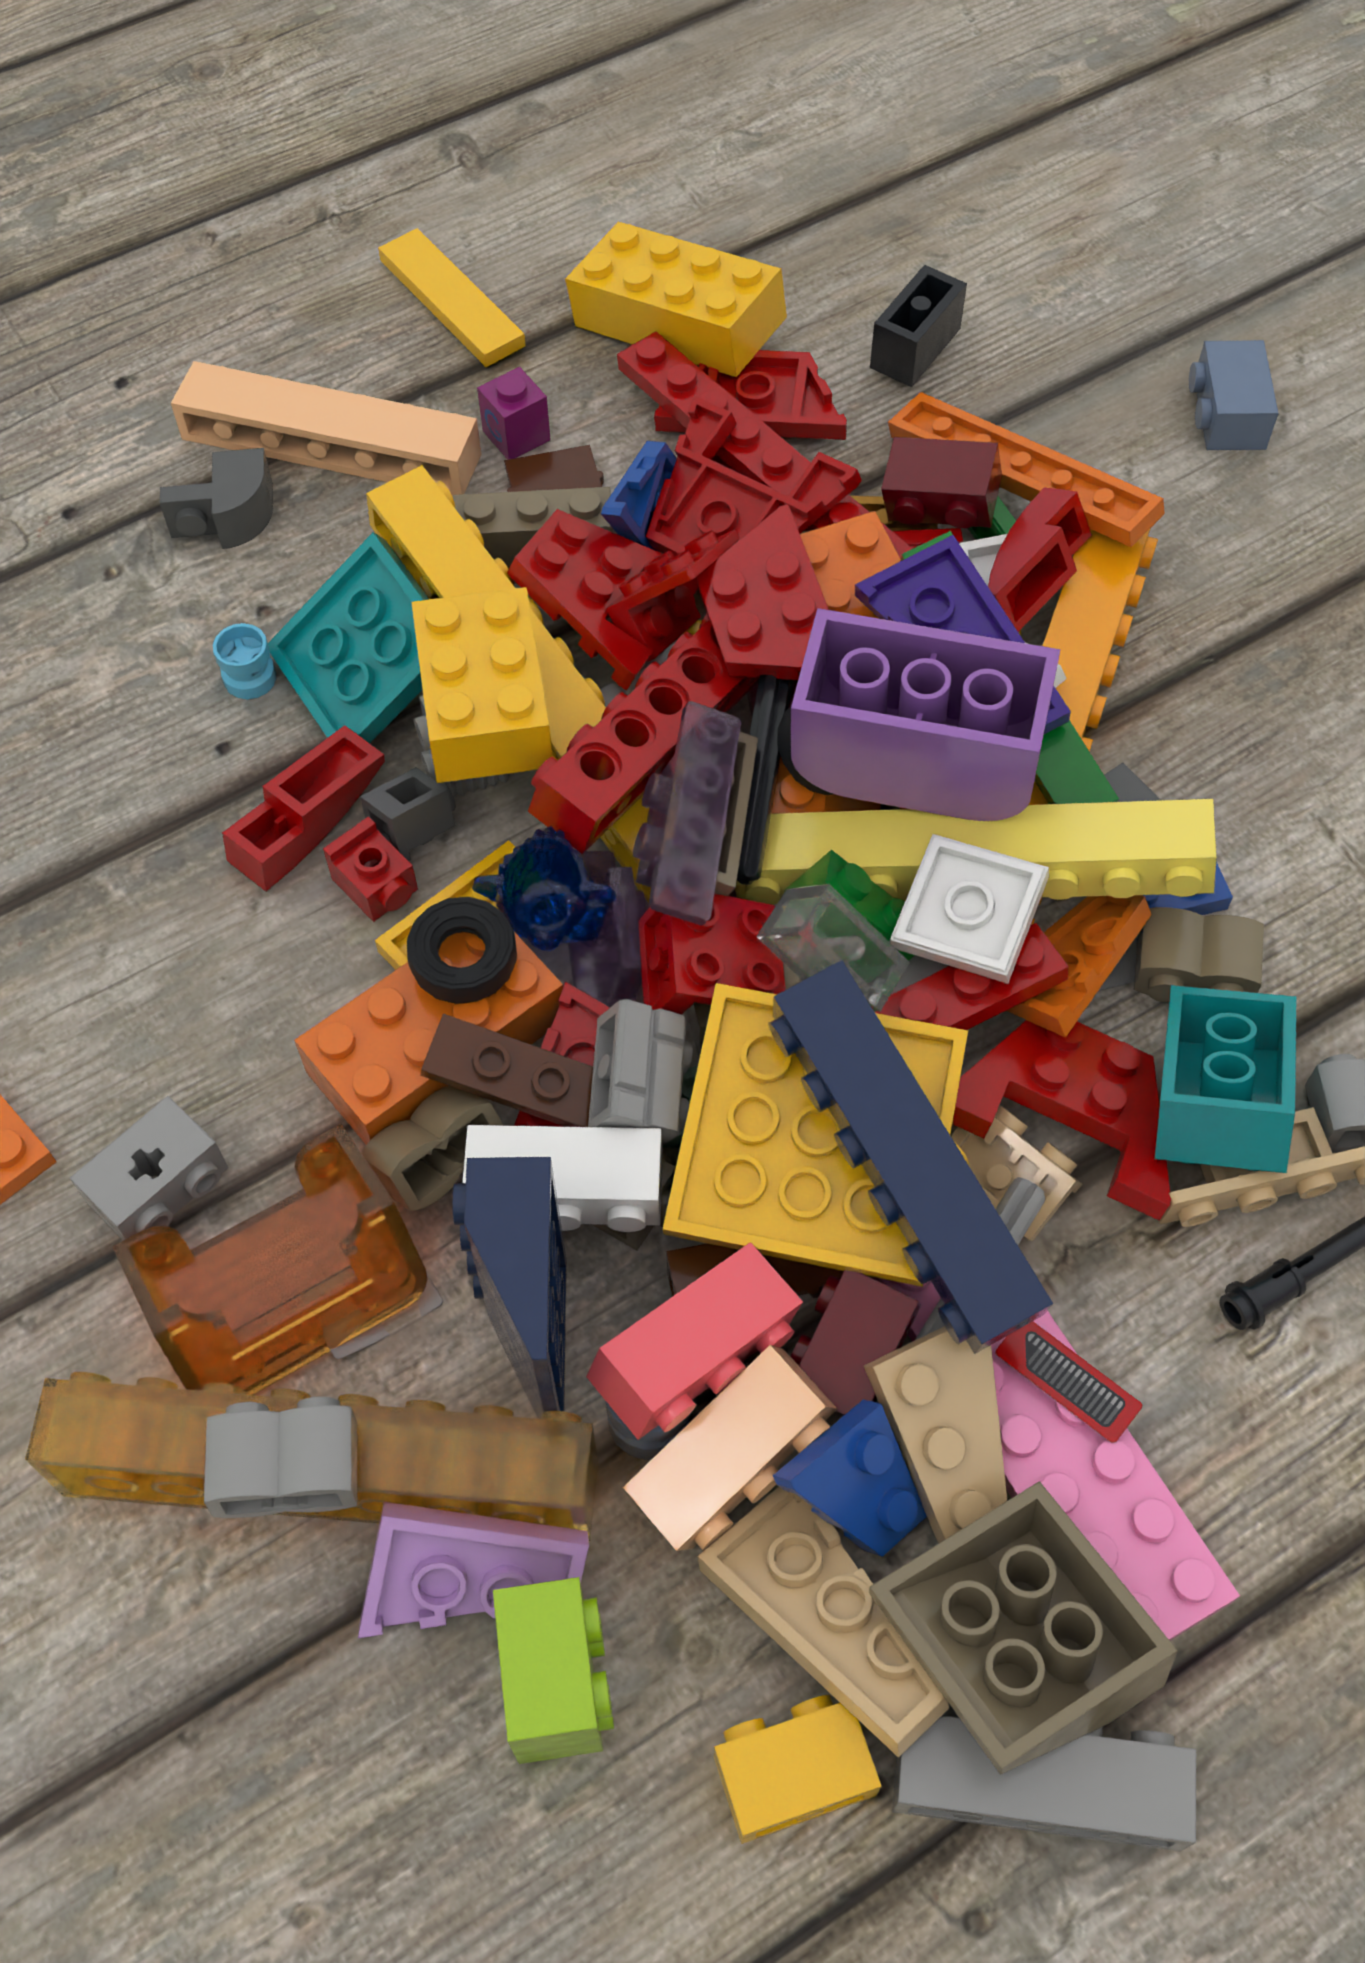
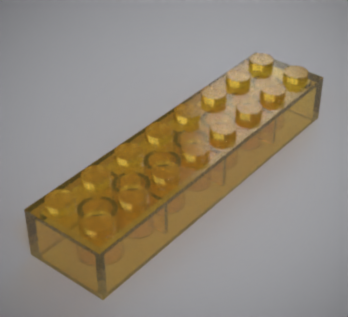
M73 1372L70 1374L69 1380L45 1378L25 1460L63 1497L208 1509L204 1504L207 1417L226 1413V1408L229 1405L240 1402L262 1403L269 1407V1411L281 1412L297 1408V1403L300 1400L310 1398L311 1395L303 1391L287 1388L272 1390L270 1397L245 1395L243 1389L225 1383L205 1384L203 1391L178 1389V1385L171 1381L154 1377L139 1378L136 1385L112 1384L108 1377L91 1372ZM340 1395L338 1397L340 1406H351L357 1421V1506L324 1512L285 1511L272 1514L379 1524L383 1502L585 1530L588 1531L590 1542L599 1463L593 1423H583L580 1416L564 1411H547L541 1414V1419L514 1417L513 1411L493 1405L476 1406L473 1409V1413L446 1411V1407L443 1404L429 1400H410L406 1402L405 1408L379 1406V1402L376 1399L365 1395Z

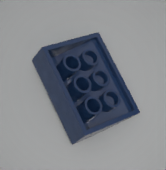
M551 1157L467 1158L466 1183H455L453 1188L454 1225H460L461 1251H467L468 1276H473L474 1298L484 1299L489 1320L550 1444L564 1445L567 1258Z

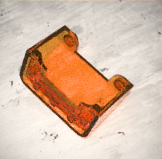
M342 1124L313 1138L298 1153L294 1167L296 1176L303 1188L302 1190L190 1250L184 1237L176 1229L167 1226H153L112 1246L153 1336L192 1401L199 1408L208 1411L225 1410L229 1405L244 1401L330 1352V1349L339 1347L406 1309L417 1301L424 1292L428 1280L426 1268L394 1200Z

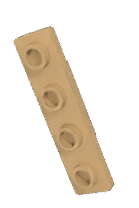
M1314 1107L1295 1111L1287 1173L1250 1171L1242 1168L1200 1164L1207 1184L1169 1193L1171 1196L1170 1206L1159 1222L1160 1224L1180 1220L1183 1227H1191L1214 1219L1218 1216V1211L1239 1206L1243 1213L1255 1212L1273 1205L1278 1201L1277 1197L1298 1192L1302 1199L1313 1198L1332 1191L1337 1187L1338 1182L1357 1178L1360 1185H1365V1146L1333 1154Z

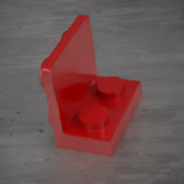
M735 529L719 537H716L713 530H710L684 546L686 551L674 556L670 550L657 556L643 566L645 571L636 574L619 585L622 595L605 609L615 626L653 650L647 662L655 659L701 618L696 608L693 594L684 583L697 577L740 540Z
M668 885L638 920L643 1002L646 1005L652 1006L653 1010L664 1009L682 1015L694 1002L711 1005L716 983L772 994H779L786 990L778 910L772 904Z

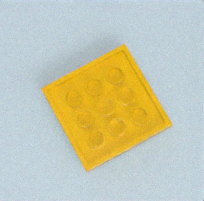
M716 983L663 1224V1234L737 1250L751 1242L762 1255L841 1271H853L866 1276L923 1287V1284L915 1277L904 1257L902 1249L909 1244L897 1223L895 1222L887 1226L878 1215L870 1200L868 1190L874 1188L871 1179L862 1165L853 1169L840 1151L834 1133L841 1129L828 1108L819 1112L812 1104L801 1081V1077L807 1075V1072L795 1053L789 1057L783 1054L770 1031L768 1023L774 1020L773 998L777 994ZM875 1013L950 1134L968 1030Z

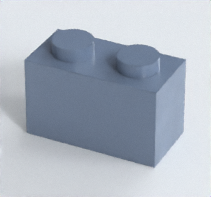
M1264 340L1204 341L1199 361L1192 362L1190 367L1189 390L1191 393H1197L1195 425L1197 429H1203L1206 450H1266L1279 413Z

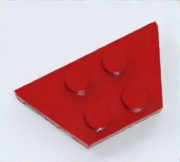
M758 350L737 377L718 372L717 369L710 366L707 368V365L699 363V368L780 437L846 440L847 419L844 414L839 415L834 407L832 392L826 381L818 376V366L810 352ZM661 406L655 410L656 431L686 432L687 429Z
M787 504L775 510L696 577L698 588L729 676L757 677L766 674L772 675L777 679L798 680L817 608L829 610L793 515Z

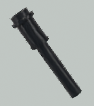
M1365 1216L1291 1262L1284 1258L1278 1259L1272 1266L1246 1282L1234 1281L1228 1284L1225 1294L1219 1300L1220 1308L1228 1322L1239 1330H1244L1247 1327L1253 1330L1258 1329L1264 1325L1266 1315L1290 1300L1305 1294L1307 1282L1365 1247Z

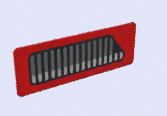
M1033 1321L1006 1336L995 1351L996 1355L1111 1443L1117 1442L1142 1409L1140 1401Z

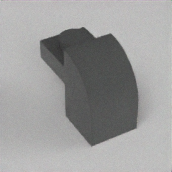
M264 448L212 452V483L160 487V506L171 538L218 534L222 549H228L247 543L258 536L268 525L273 513V482Z

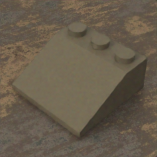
M1040 1481L869 1588V1594L1000 1775L1110 1724L1165 1686L1178 1651Z

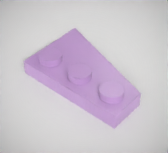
M383 1502L359 1623L358 1638L383 1635V1627L412 1622H419L420 1629L446 1625L447 1617L486 1612L492 1618H495L493 1590L576 1577H579L581 1583L589 1548L588 1531Z

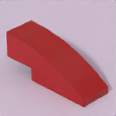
M1044 487L1011 527L997 553L990 573L988 588L1018 632L1077 572L1072 556L1092 536L1077 491Z
M347 726L341 727L263 785L264 802L222 832L227 862L264 891H268L319 845L345 816L385 762L384 754Z

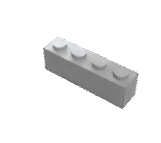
M949 1705V1709L899 1758L896 1756L892 1812L1182 1851L1196 1843V1749L1176 1747L1175 1736L1157 1731H1132L1131 1740L1102 1737L1103 1727L1000 1775L956 1712Z

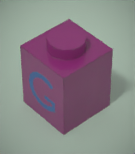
M520 366L477 387L482 431L507 460L517 458L551 440L547 396Z

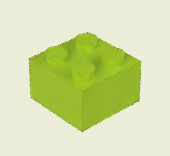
M579 1577L493 1590L507 1741L518 1763L525 1764L602 1752L601 1731L614 1729V1721L606 1671L594 1672L592 1658L605 1656L597 1597L584 1599Z

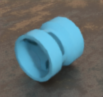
M234 624L224 628L215 637L213 653L220 667L224 686L231 695L248 700L259 698L272 689L277 679L276 669L270 657L266 636L261 629L251 624Z

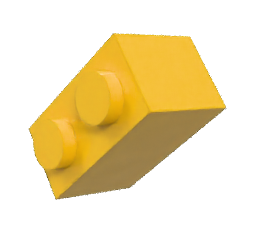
M830 1695L818 1696L795 1705L790 1709L793 1719L766 1728L763 1718L735 1725L723 1732L726 1742L714 1746V1760L741 1844L877 1796L882 1786L859 1720L841 1703L833 1704Z

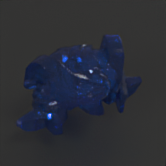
M552 826L545 828L544 831L537 829L532 838H527L522 845L515 847L512 853L505 855L503 864H499L498 875L476 877L472 886L474 892L496 902V907L504 913L512 929L520 938L528 939L531 945L538 950L546 952L553 951L561 943L596 939L602 929L605 915L609 908L606 903L615 902L618 898L616 891L609 886L593 882L583 858L577 850L573 849L569 840L565 839V832L560 829L555 831Z

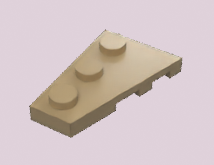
M944 1326L864 1365L878 1402L883 1406L938 1544L1007 1502L991 1345L974 1354L967 1341L957 1344Z

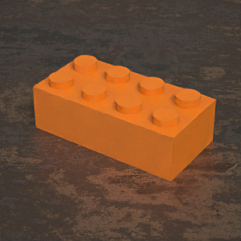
M468 932L455 933L442 942L439 949V957L448 966L456 968L469 967L482 958L485 944L475 934ZM516 933V963L509 980L495 994L477 1002L459 1004L436 999L419 986L407 962L294 1040L306 1073L366 1145L384 1128L400 1121L410 1120L416 1108L428 1096L448 1086L421 1076V1068L443 1014L528 1044L536 1042L546 1034L548 1028H551L559 1008L558 1000L563 984Z

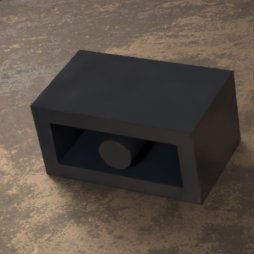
M924 265L874 322L870 368L912 387L961 329L967 283Z

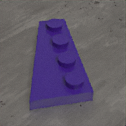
M954 535L855 584V597L879 619L1025 643ZM1054 686L1044 734L1069 722L1071 714L1070 709Z

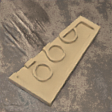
M778 1487L698 1555L700 1571L899 1758L949 1709V1703L869 1594V1588L873 1585L872 1581L863 1568L858 1569L841 1544L840 1535L834 1526L812 1512V1506L799 1496Z

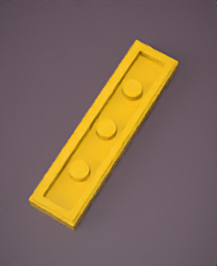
M418 228L378 247L380 261L485 367L526 346L524 333Z

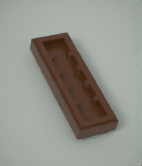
M446 1014L442 1015L421 1068V1076L564 1127H588L593 1066Z

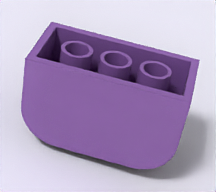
M817 608L791 705L792 763L799 774L820 789L843 797L967 820L996 821L1013 817L1021 813L1031 800L1061 649Z

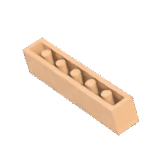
M193 361L171 402L182 440L230 450L264 448L265 455L268 458L383 482H389L423 465L435 482L442 481L447 486L452 496L465 494L482 455L477 418Z

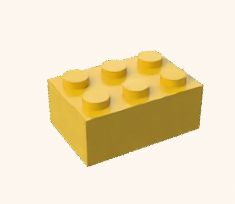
M527 587L411 602L429 743L437 783L538 770L552 756V746Z

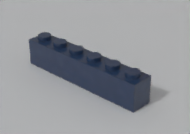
M843 960L775 995L773 998L774 1020L769 1022L768 1025L777 1045L786 1057L794 1053L796 1054L807 1072V1075L801 1077V1081L809 1099L819 1112L828 1108L841 1129L834 1133L840 1151L853 1169L862 1165L874 1184V1188L868 1190V1194L875 1210L887 1226L895 1222L897 1223L909 1244L902 1249L904 1257L921 1284H925L931 1280L940 1295L944 1305L938 1307V1313L953 1340L957 1344L967 1341L974 1354L1043 1316L1053 1305L1052 1300Z

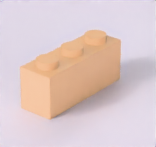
M769 1345L623 1488L676 1551L693 1549L697 1544L704 1551L732 1527L733 1522L727 1516L746 1497L751 1503H755L765 1496L776 1485L773 1475L778 1471L777 1467L795 1450L800 1453L831 1427L826 1420L837 1408L784 1349Z

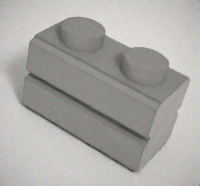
M624 999L616 1002L597 1018L588 1127L661 1128L662 1146L682 1132L689 1109L688 1100L681 1097L683 1076L689 1069L693 1055L691 1042L685 1040V1015L664 1009L653 1010L650 1005Z

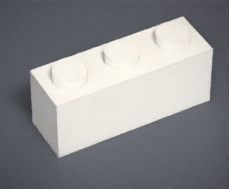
M467 1126L462 1183H466L467 1158L551 1157L562 1231L577 1229L581 1224H606L609 1228L621 1232L640 1231L646 1225L660 1226L663 1167L661 1128Z

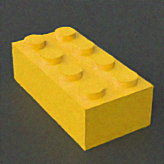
M619 221L565 278L576 327L629 344H635L656 331L694 364L699 365V363L707 365V368L712 367L717 369L718 372L734 377L740 374L758 350L762 348L787 318L782 268Z

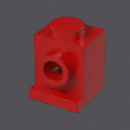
M369 816L323 848L332 880L373 922L388 911H395L404 906L412 894L418 890L413 865L377 830L376 823Z

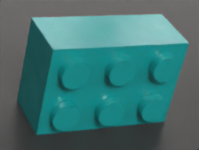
M1171 985L1155 1159L1178 1161L1186 1164L1196 1163L1242 1168L1250 1171L1287 1173L1295 1119L1297 996Z

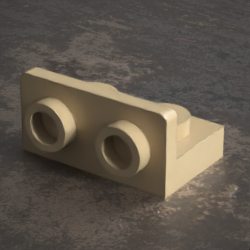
M999 1105L992 1125L984 1139L959 1127L952 1134L951 1138L965 1153L969 1161V1167L995 1209L1012 1181L1017 1177L1035 1183L1044 1191L1045 1202L1024 1235L1028 1240L1033 1241L1071 1192L1076 1193L1083 1183L1071 1175L1077 1167L1073 1160L1049 1142L1040 1151L1021 1136L1028 1126L1003 1106Z

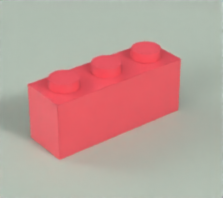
M750 1242L601 1346L586 1377L637 1440L641 1439L658 1425L664 1432H668L681 1423L694 1410L696 1404L693 1399L710 1388L715 1395L721 1393L746 1369V1366L743 1364L744 1361L758 1351L761 1354L769 1345L781 1348L795 1332L789 1324L803 1301Z

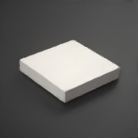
M932 834L890 938L892 948L1008 984L1047 884L1049 867Z

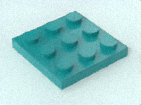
M374 532L367 537L268 643L271 656L327 738L345 725L368 743H371L423 690L411 602L429 600V598L388 542Z

